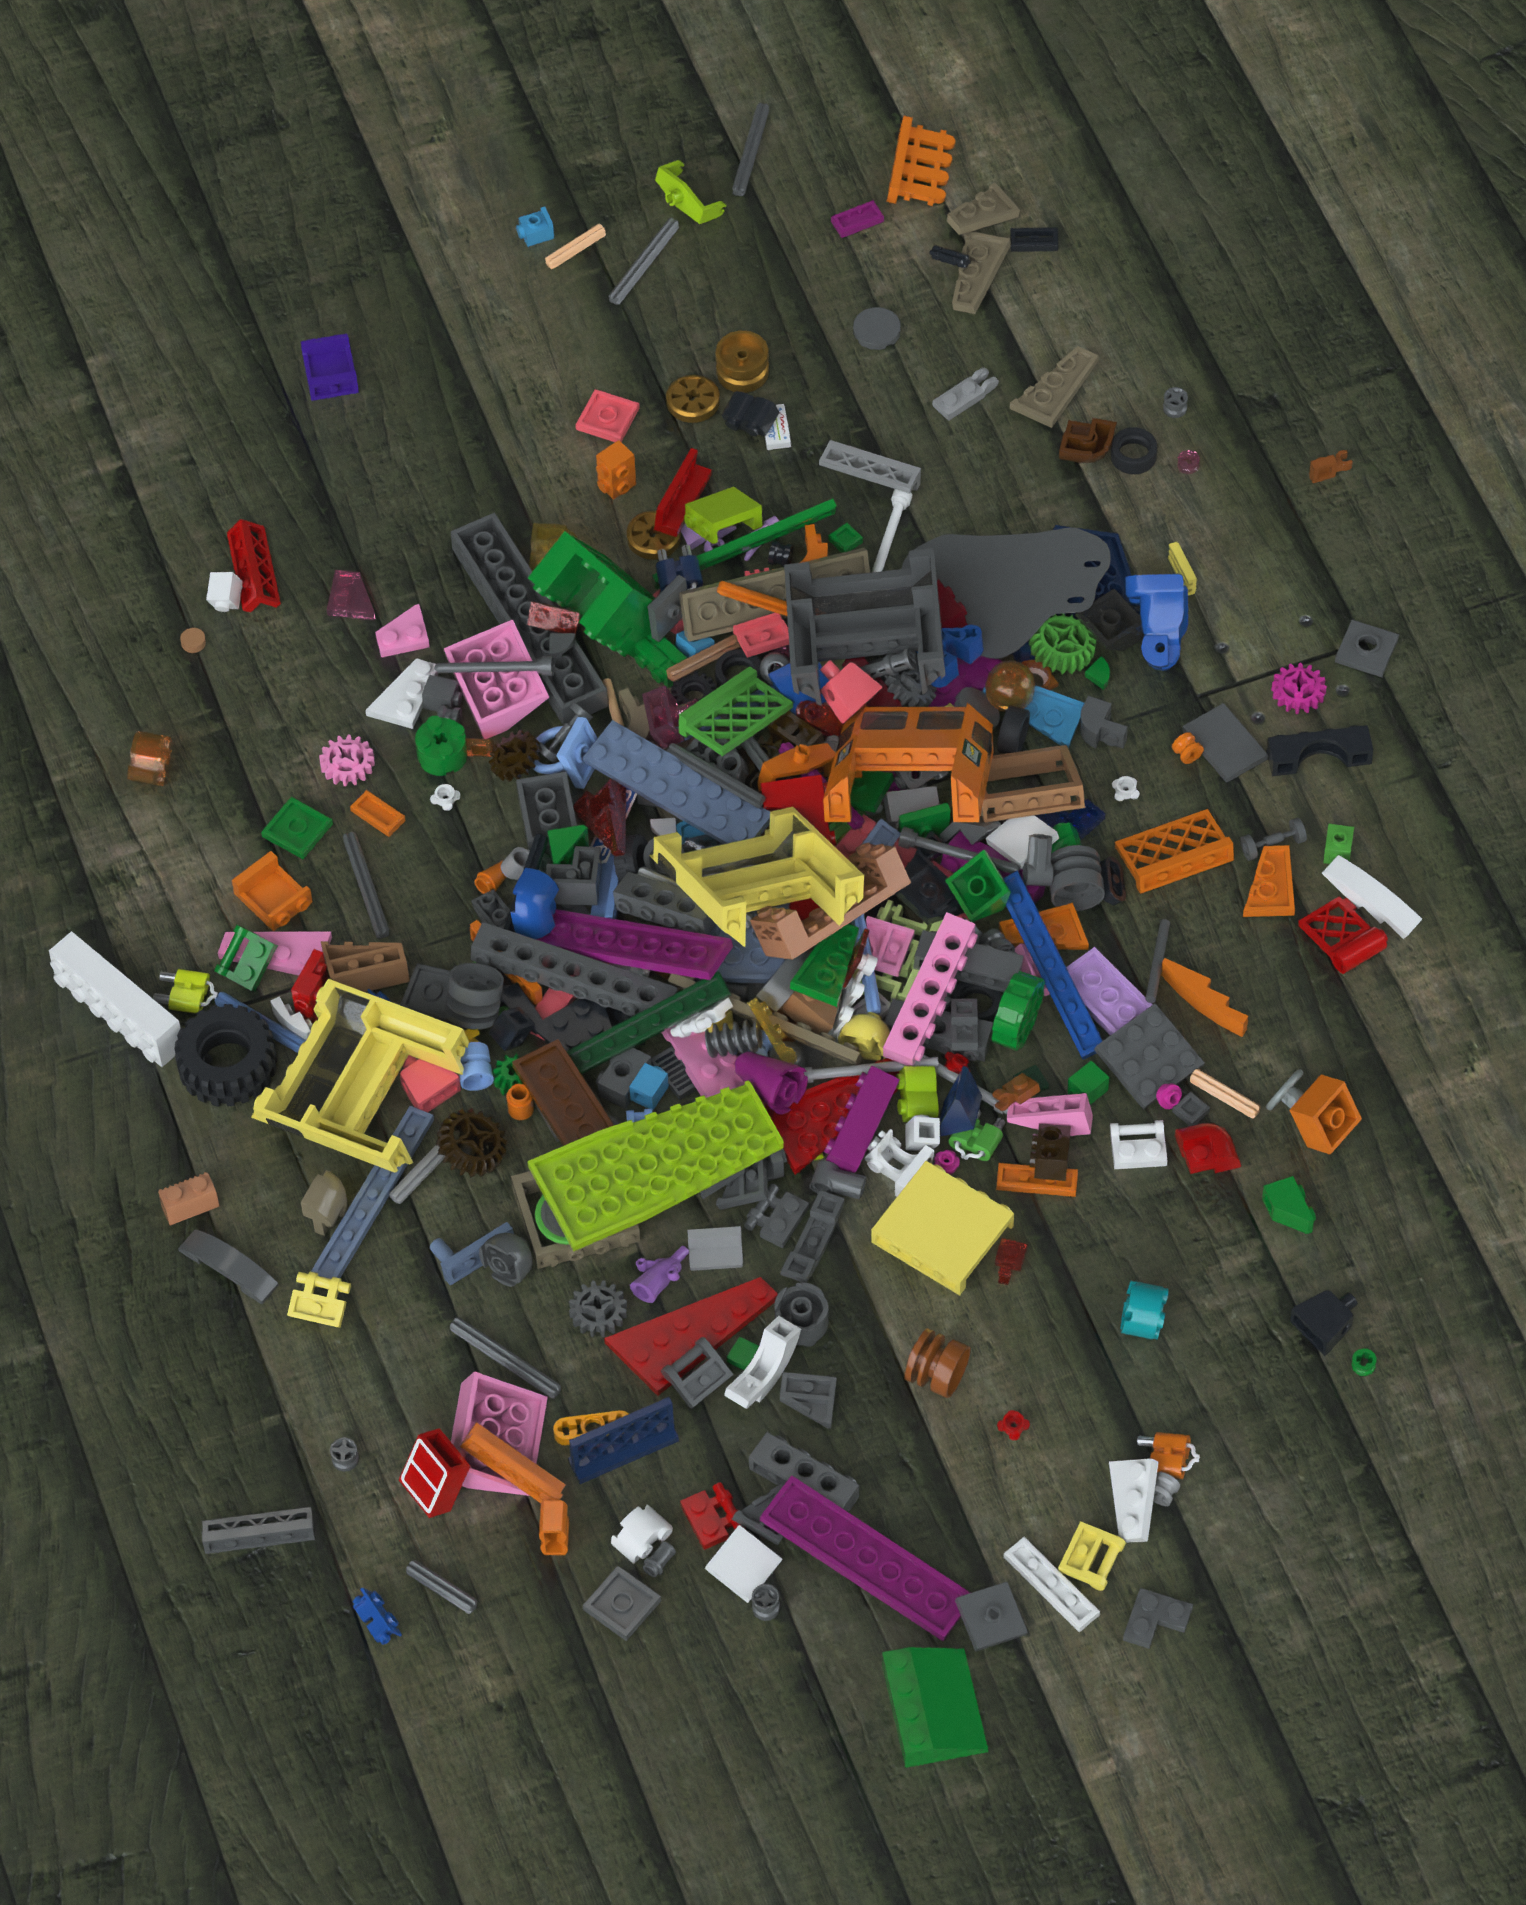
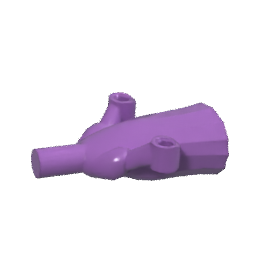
M681 1246L668 1258H658L655 1261L646 1260L645 1258L638 1259L636 1261L637 1268L645 1273L630 1284L633 1294L644 1302L653 1303L671 1280L677 1281L680 1278V1262L689 1254V1250L685 1246Z

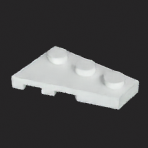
M1154 1459L1109 1462L1118 1534L1126 1543L1148 1541L1159 1463Z

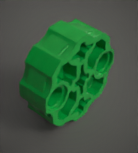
M1022 971L1012 976L1001 998L994 1019L991 1039L993 1043L1018 1051L1019 1048L1022 1049L1034 1027L1043 1000L1044 979Z

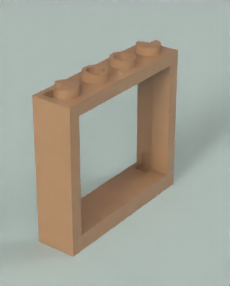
M1067 745L993 755L988 781L1064 770L1069 782L988 794L986 791L981 811L983 822L1085 808L1083 784ZM1056 761H1062L1063 765L1056 766ZM1075 795L1077 801H1071L1070 796ZM994 807L995 813L987 814L988 808Z

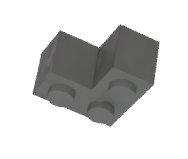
M575 846L572 865L547 864L545 874L552 878L559 888L554 898L556 904H598L602 873L601 848Z

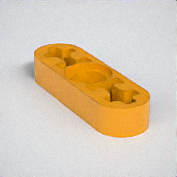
M618 1410L560 1418L553 1427L554 1438L561 1445H570L569 1440L587 1433L585 1428L589 1423L594 1422L603 1426L605 1422L608 1421L610 1423L629 1413ZM577 1425L581 1426V1434H578ZM568 1427L569 1435H564L563 1428Z

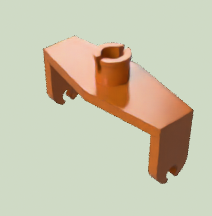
M828 743L811 746L799 744V746L796 745L795 748L763 762L758 778L759 791H761V783L772 782L776 778L809 773L817 768L819 772H824L823 777L830 776L835 751Z

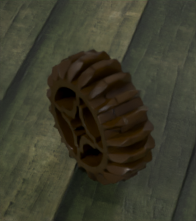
M473 1108L469 1109L467 1113L461 1109L457 1114L453 1112L448 1118L443 1120L441 1127L437 1131L436 1146L440 1147L438 1155L445 1156L443 1163L451 1164V1171L457 1168L460 1170V1176L468 1172L470 1178L475 1176L476 1173L482 1177L486 1172L489 1174L501 1164L502 1158L506 1154L507 1140L503 1139L505 1131L498 1130L500 1122H491L492 1115L486 1118L483 1116V1110L475 1114ZM459 1130V1139L454 1140V1132ZM484 1146L489 1147V1154L486 1156L483 1154Z

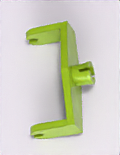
M680 160L658 167L655 181L666 193L665 199L668 204L670 203V206L675 205L699 224L718 218L725 212L723 207H726V205L722 201L704 206L689 186L677 177L683 171L681 167H684Z

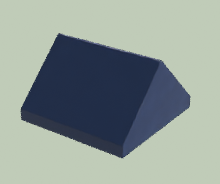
M965 1066L962 1067L943 1101L939 1117L940 1137L973 1130L975 1127L982 1094L969 1068Z

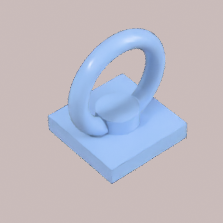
M577 717L556 755L559 762L543 764L536 760L534 761L536 767L532 769L541 774H555L565 770L575 788L584 789L595 769L584 763L583 756L598 739L588 720L583 717ZM563 726L548 729L536 739L545 744L555 738V735Z

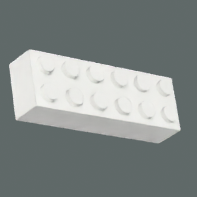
M72 931L49 950L50 965L55 974L54 980L60 987H67L78 1002H85L96 1017L104 1018L114 1032L117 1033L119 1031L122 1033L126 1041L135 1048L137 1046L141 1049L144 1056L153 1063L155 1061L163 1067L175 1057V1042L178 1040L177 1034L181 1029L177 1018Z

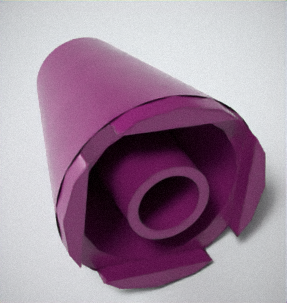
M750 1051L740 1054L735 1061L736 1074L744 1082L750 1081L759 1098L775 1113L782 1115L791 1111L792 1109L788 1107L793 1102L798 1104L806 1091L808 1077L804 1075V1072L807 1071L800 1065Z

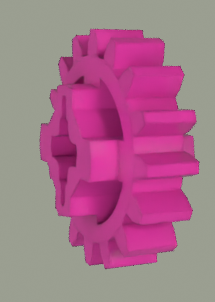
M1291 663L1288 670L1281 667L1280 674L1274 675V682H1272L1271 691H1273L1272 698L1278 699L1277 705L1279 707L1286 705L1287 712L1293 708L1296 714H1299L1300 709H1304L1306 713H1309V707L1317 709L1318 702L1323 703L1327 686L1325 685V677H1320L1319 670L1312 672V665L1303 668V664L1299 663L1298 667L1294 668Z

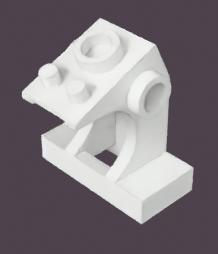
M892 1129L887 1133L882 1130L878 1134L881 1138L879 1139L876 1136L870 1142L867 1148L869 1153L864 1159L872 1171L882 1173L895 1181V1196L897 1197L925 1161L932 1165L934 1164V1150L925 1145L919 1154L911 1155L900 1148L901 1143L897 1138L893 1137ZM893 1158L904 1164L901 1170L889 1164Z

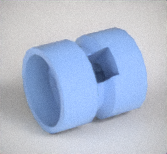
M470 1042L468 1043V1048L465 1047V1054L461 1057L464 1071L463 1075L459 1074L460 1084L465 1090H483L493 1084L494 1081L492 1067L489 1064L491 1062L489 1049L484 1043Z

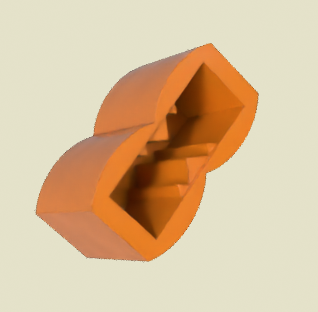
M551 1498L543 1501L540 1506L539 1538L541 1540V1552L544 1555H566L569 1537L568 1506L560 1499Z

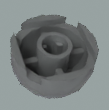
M508 1232L495 1234L479 1248V1257L484 1268L489 1265L494 1272L491 1276L503 1285L515 1286L531 1270L533 1257L529 1244L523 1237Z

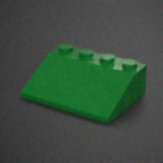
M908 1647L882 1652V1667L905 1768L988 1752L965 1649Z

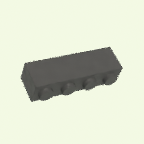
M922 931L915 953L913 969L920 970L937 931ZM949 943L946 947L948 949L955 950L959 947V945L956 943ZM975 943L973 949L968 948L965 954L967 957L965 967L962 971H957L955 979L1004 992L1012 976L1022 970L1023 956L1018 955L1014 951H1003L992 948L987 944L979 945ZM945 965L936 967L940 972H946L949 969Z

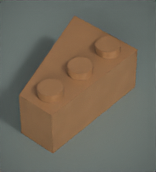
M321 941L324 960L327 964L326 971L330 980L363 992H367L368 989L376 990L410 982L402 943L369 942V946L353 945V942H345L344 945H329L328 941ZM341 989L343 997L354 995Z
M794 991L780 1010L796 1023L806 1024L812 1028L811 1032L820 1035L821 1032L828 1033L833 1028L838 1006H832Z

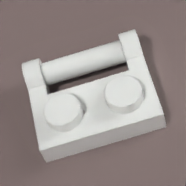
M1163 1120L1133 1125L1110 1123L1114 1169L1167 1166ZM1155 1134L1156 1137L1154 1139L1120 1141L1119 1136Z

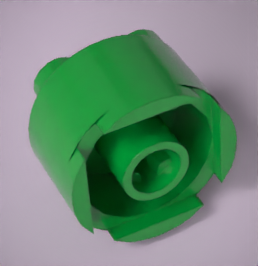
M431 716L419 727L415 736L417 757L424 771L435 776H446V773L452 771L455 773L465 765L468 757L464 727L449 718Z

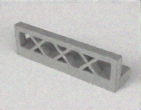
M832 440L829 441L819 460L820 466L903 492L911 493L912 490L917 491L920 486L921 468Z

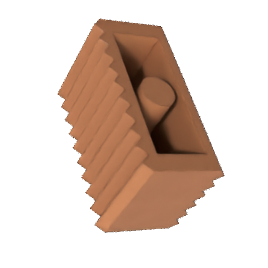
M206 1172L203 1175L199 1174L198 1177L194 1176L193 1179L189 1178V1180L174 1184V1186L170 1185L169 1188L165 1187L164 1190L160 1189L158 1192L161 1206L169 1225L219 1207L216 1190L209 1174Z

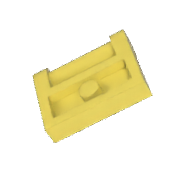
M1080 1521L1059 1565V1571L1090 1584L1096 1590L1103 1591L1108 1583L1106 1578L1118 1553L1123 1551L1126 1542L1116 1535ZM1103 1543L1108 1545L1109 1548L1097 1574L1089 1570Z

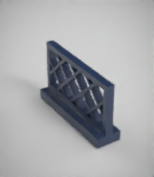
M667 1397L569 1440L571 1457H568V1463L579 1484L678 1442L679 1437L674 1429L673 1404L670 1398Z

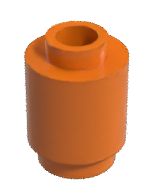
M524 1084L513 1085L506 1095L508 1113L516 1120L528 1119L534 1112L533 1098Z

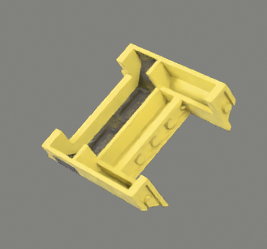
M794 807L771 811L770 829L765 830L764 836L681 854L682 836L675 832L654 837V854L649 855L725 933L729 934L744 947L747 912L760 910L766 906L773 907L811 898L840 926L844 921L846 912L855 902L859 904L863 899L864 874Z
M328 979L324 987H321L317 993V1004L313 1010L318 1020L313 1023L310 1035L301 1044L295 1061L288 1066L286 1076L281 1085H278L275 1090L265 1087L262 1094L257 1096L254 1102V1113L251 1118L395 1173L398 1171L397 1167L404 1163L410 1165L413 1161L401 1138L392 1135L388 1143L365 1135L364 1133L408 1055L463 1075L464 1068L461 1063V1057L465 1054V1047L468 1048L469 1040L462 1028Z

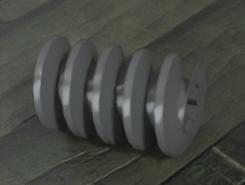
M754 1019L753 1027H750L748 1021L744 1020L743 1028H739L736 1021L733 1022L732 1030L729 1029L727 1023L723 1024L722 1031H719L717 1024L713 1025L712 1032L706 1029L705 1042L707 1052L712 1058L717 1057L718 1053L722 1057L726 1056L728 1052L731 1055H736L738 1051L743 1054L748 1050L756 1053L759 1048H762V1032L758 1020Z

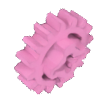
M347 735L345 740L341 736H337V742L329 740V748L323 747V754L319 755L321 772L325 773L327 780L333 778L335 785L339 781H343V786H347L349 781L357 785V779L366 780L365 773L372 774V766H375L373 749L369 748L367 741L361 744V737L358 736L355 740H352L351 735Z

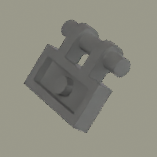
M770 1184L768 1187V1199L759 1201L755 1208L750 1209L744 1227L749 1231H752L756 1225L762 1227L760 1230L761 1238L784 1248L809 1210V1203L788 1192L784 1194L782 1199L776 1197L779 1187L775 1184ZM768 1207L774 1209L770 1217L763 1215Z

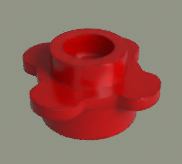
M952 1052L945 1054L947 1062L944 1066L950 1071L959 1074L963 1066L968 1068L969 1060L963 1055H954Z
M1015 1410L1008 1411L1003 1420L997 1423L998 1430L1004 1431L1009 1435V1439L1013 1441L1018 1440L1020 1434L1030 1427V1422Z

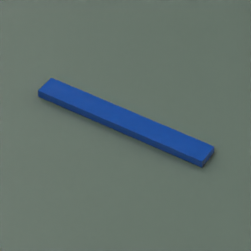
M1015 871L1003 878L1011 891L1006 907L1042 979L1045 980V985L1082 1059L1085 1060L1096 1054L1094 1048L1103 1040L1019 872Z

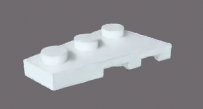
M416 658L366 709V716L413 729L423 708L422 693L429 675L438 676L439 674L434 669L436 664Z

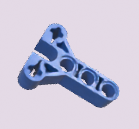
M966 625L962 628H942L946 676L942 679L940 676L930 684L931 686L937 688L945 687L959 675L957 657L971 664L983 653L981 628L976 625Z

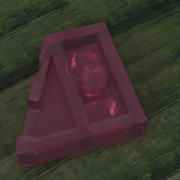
M335 570L327 606L328 616L375 619L374 609L360 572Z

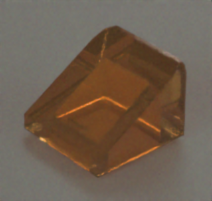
M466 738L467 755L492 757L490 753L493 752L494 741L492 739Z

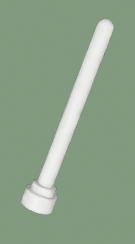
M894 490L891 498L893 510L872 572L883 571L902 511L910 505L913 497L912 493Z

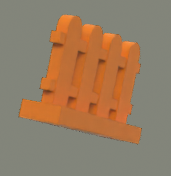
M903 116L886 202L896 204L897 197L900 195L904 196V200L907 201L913 198L927 201V205L933 206L934 203L941 204L945 200L946 193L943 189L937 188V185H946L949 174L946 171L940 170V167L948 168L952 162V156L949 153L943 152V149H953L955 138L946 134L945 130H941L939 133L925 130L922 125L918 124L917 128L912 127L913 117ZM920 144H922V145H926V146L935 147V148H937V150H932V149L923 148V147H919V146H920ZM916 163L933 165L934 168L916 165ZM913 180L930 183L931 186L913 183Z

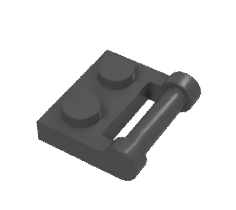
M704 1337L698 1339L695 1342L696 1345L672 1365H666L661 1369L662 1375L673 1385L689 1408H693L734 1375ZM701 1354H704L708 1360L682 1380L678 1373Z

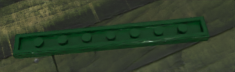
M718 971L711 980L703 979L566 1052L582 1075L730 997L731 993L721 973Z

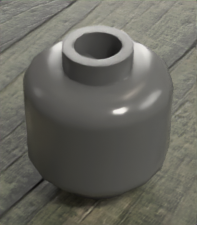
M770 652L765 655L759 667L762 679L766 683L773 685L768 674L789 664L790 659L781 652Z

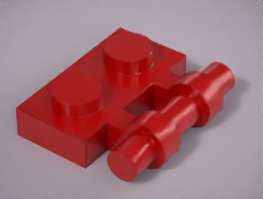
M721 1482L712 1487L716 1494L715 1497L709 1499L704 1490L680 1501V1506L703 1550L726 1541L729 1538L726 1529L730 1527L736 1529L739 1525L742 1526L732 1520L734 1514L739 1510H736L734 1507L731 1493L729 1490H725ZM723 1507L726 1516L720 1519L715 1509Z

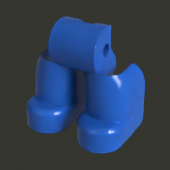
M1180 574L1125 577V594L1131 604L1140 606L1141 625L1144 633L1141 646L1143 657L1148 665L1155 670H1170L1180 657L1181 639L1188 627V588L1184 585L1183 576ZM1159 648H1165L1163 652H1158Z

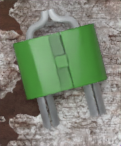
M979 1110L974 1129L952 1134L948 1140L949 1145L954 1150L960 1152L961 1158L965 1160L972 1157L981 1161H988L1003 1138L1001 1130L1005 1125L1004 1119L998 1118L994 1125L986 1123L982 1126L980 1125V1120H978L981 1115Z

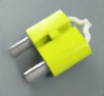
M178 969L176 974L160 972L159 979L161 981L174 982V987H172L170 995L155 993L153 999L157 1003L169 1004V1010L197 1013L203 1009V1006H207L212 999H216L218 992L214 991V985L210 982L209 973ZM210 986V992L213 995L208 997L207 1001L205 1002L204 996L207 995V991Z

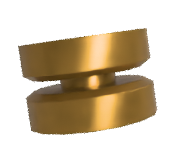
M742 330L730 332L721 338L715 352L716 374L719 382L726 389L733 392L747 393L762 387L769 375V349L766 341L756 333Z

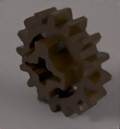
M519 730L517 735L510 732V737L508 739L502 737V742L495 744L497 750L490 753L493 757L489 761V764L492 766L490 768L491 771L502 781L506 779L508 782H511L513 777L517 780L520 779L523 773L528 775V770L536 767L534 761L541 758L537 754L542 751L539 746L540 742L529 731L524 733L522 730Z

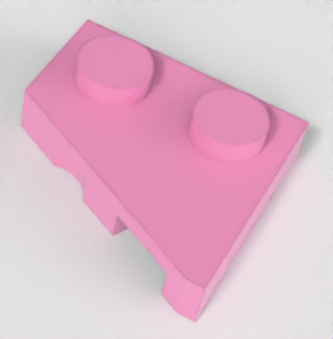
M867 916L866 927L871 954L878 958L874 970L899 977L915 930Z

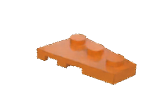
M1289 845L1264 846L1254 881L1250 888L1249 897L1245 904L1243 917L1294 916L1295 905Z
M1073 903L1039 911L1057 949L1089 950L1087 938ZM1013 919L999 922L1000 931L1004 934L1005 939L1009 940L1015 948L1021 943L1025 944Z

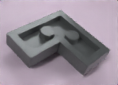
M1140 1588L1123 1635V1641L1150 1649L1158 1625L1185 1633L1193 1610V1604Z

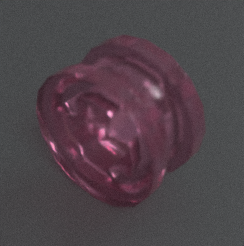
M1191 450L1182 451L1178 456L1177 467L1179 471L1184 474L1195 473L1199 468V455Z

